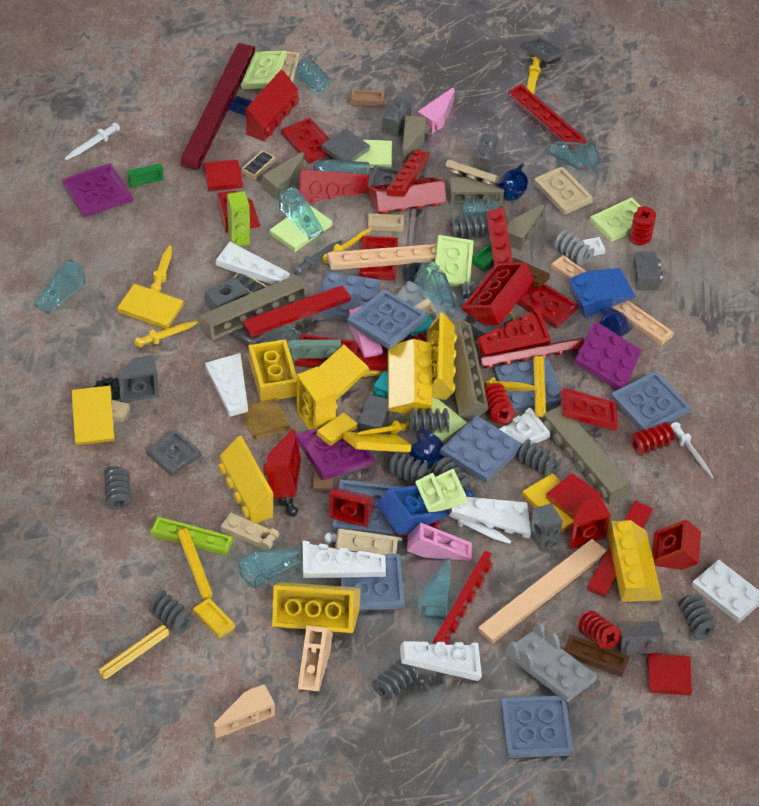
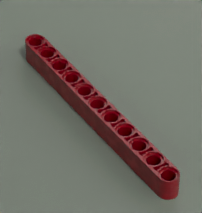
M242 43L237 44L182 154V167L195 170L200 169L242 83L255 53V46Z

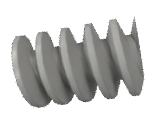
M566 229L558 235L554 246L556 251L566 255L567 258L577 263L578 266L586 265L592 259L595 251L594 248L589 250L590 245H584V241H579L578 237L573 238V234H568Z

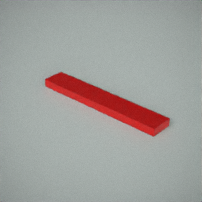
M519 84L508 91L509 97L571 151L574 152L586 144V139L523 84Z
M341 285L243 321V326L250 337L350 302L351 296L344 286Z
M634 501L624 521L631 520L641 528H644L652 514L653 508ZM610 546L587 586L588 591L606 598L616 580Z

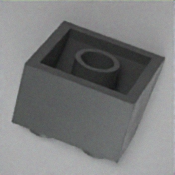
M153 355L133 358L118 375L120 401L125 403L159 397L158 376Z

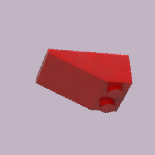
M291 429L267 455L266 463L263 464L264 475L268 476L267 483L273 492V498L296 497L302 459L295 429Z

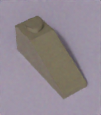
M405 115L402 163H405L411 153L417 150L424 142L425 134H428L429 124H425L426 117Z
M304 153L297 154L263 174L262 188L275 199L289 192L300 174V169L304 167Z
M450 177V205H503L504 189L468 177Z
M541 204L508 223L512 248L522 251L543 220L545 205Z

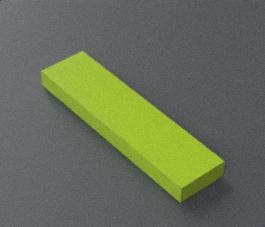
M158 516L150 531L153 537L181 544L178 531L187 528L195 548L223 556L228 555L234 541L233 537Z

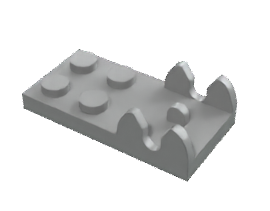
M408 281L396 295L413 306L429 298L436 309V312L430 315L433 321L440 312L444 313L451 322L457 317L464 321H467L470 315L462 310V306L468 299H464L459 304L456 301L454 292H449L446 297H443Z
M542 623L536 624L533 627V631L517 643L512 641L507 646V657L566 702H569L596 681L597 675L560 648L559 638L556 633L551 634L548 638L545 636V629Z

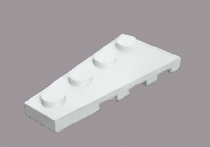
M232 242L228 243L216 259V266L251 276L271 285L290 277L289 272Z
M241 353L206 362L205 369L229 416L248 412Z
M528 408L522 416L514 418L513 422L508 426L504 425L499 429L522 444L527 439H530V446L534 442L538 443L550 438V431L536 417L531 408Z
M467 497L468 502L449 509L450 516L472 523L476 521L482 522L486 527L493 528L495 526L505 529L507 533L513 534V532L522 534L524 538H530L531 530L527 502Z
M404 641L400 646L402 664L479 681L482 677L478 643L464 645L462 642H455L454 645H445V642L429 644L428 642Z

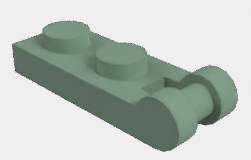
M291 340L288 342V348L292 361H296L298 358H330L341 348V340Z

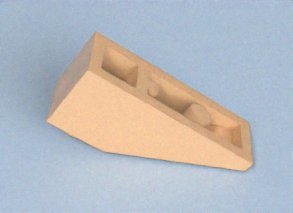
M306 627L298 683L299 690L320 691L333 632L328 628Z
M265 684L259 687H252L244 692L213 724L215 739L275 716V703Z

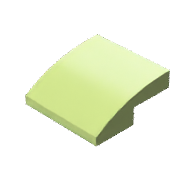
M454 469L437 477L431 473L415 481L429 512L450 509L469 501Z

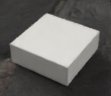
M600 237L583 240L584 245H590L589 250L594 248L593 256L605 254V247Z

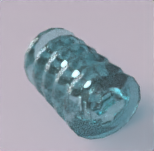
M307 57L302 59L296 66L297 74L314 92H321L329 86L331 82L330 77L323 72L314 60H310Z
M467 198L463 200V216L466 215L468 220L471 215H474L475 219L478 215H481L483 219L484 215H487L486 211L499 208V203L497 204L495 199L492 200L491 204L488 199H485L484 204L481 199H478L477 203H475L474 198L471 199L470 203H468Z

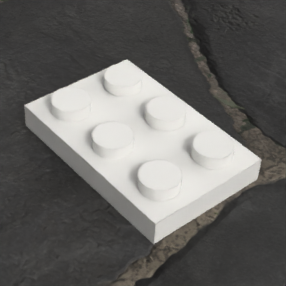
M720 560L716 561L692 583V587L738 624L759 606V590Z

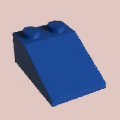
M620 268L588 271L569 278L570 291L577 304H579V308L585 318L635 298V294Z
M417 485L388 489L376 505L398 535L409 534L419 523L430 525L450 514L447 509L429 512Z

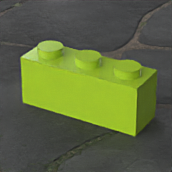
M243 191L227 194L228 235L230 241L238 246L250 245V210L246 193Z

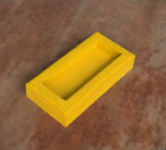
M343 412L318 429L316 435L331 446L343 438V432L355 430L358 423Z
M210 598L193 608V613L218 639L235 628V623Z

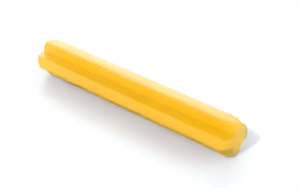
M535 356L534 386L538 388L534 390L536 417L543 418L544 413H546L543 356Z
M181 529L178 531L180 542L203 600H206L213 596L188 529Z
M165 625L159 626L99 668V675L103 679H107L167 637L169 635L168 628Z

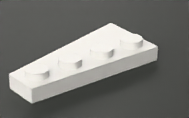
M303 541V578L386 577L385 555L364 551L350 552L348 548L340 547V549L328 548V545L325 544L317 546L310 544L309 541Z

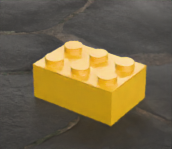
M286 339L249 345V362L260 402L297 397V375Z
M317 366L297 374V414L309 430L323 427L336 418V397L338 392L335 386H331L327 375L324 372L322 373Z

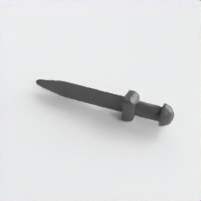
M339 240L326 246L312 257L306 256L304 263L294 267V274L300 276L306 269H315L316 263L322 260L323 255L332 252L336 244L340 245L342 241Z

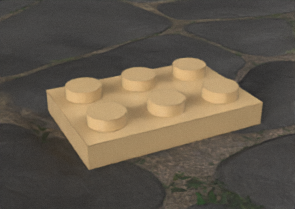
M447 160L446 166L450 167V171L462 176L464 173H467L466 177L480 181V178H482V182L492 186H496V183L502 185L504 178L451 160Z
M562 166L534 178L533 184L563 215L593 202V197Z

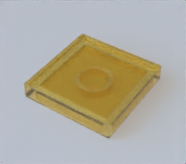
M277 398L248 405V412L241 414L253 440L290 429L288 420Z

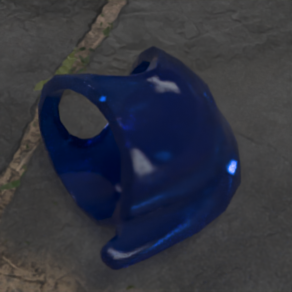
M521 163L515 169L507 171L501 177L499 188L504 189L503 198L505 200H516L527 190L528 178L522 171L524 163Z
M613 308L600 310L603 316L599 324L620 337L626 335L633 328L631 321L624 313Z
M426 429L418 430L416 435L417 442L411 444V452L408 453L410 457H414V462L418 459L421 460V466L424 462H427L428 469H431L437 461L445 458L440 454L443 443L431 431ZM420 433H423L425 436L423 440L420 438Z

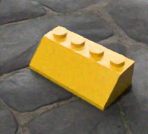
M442 312L439 313L427 329V342L431 343L432 398L447 400L455 391L453 377L456 372V367L454 366L456 350H454V344L457 334L455 333V325Z
M416 339L398 343L392 349H388V411L410 415L413 408H416L418 414L420 409L423 408L426 414L428 409L432 407L431 343Z
M238 436L220 455L218 469L220 474L225 476L228 489H232L234 492L235 502L241 505L243 517L245 519L248 518V520L254 523H259L273 518V492L243 437Z
M631 520L611 521L607 537L615 567L621 602L662 600L647 531Z
M289 582L277 583L273 588L272 627L306 629L307 626L328 628L333 632L353 633L360 610L361 588Z

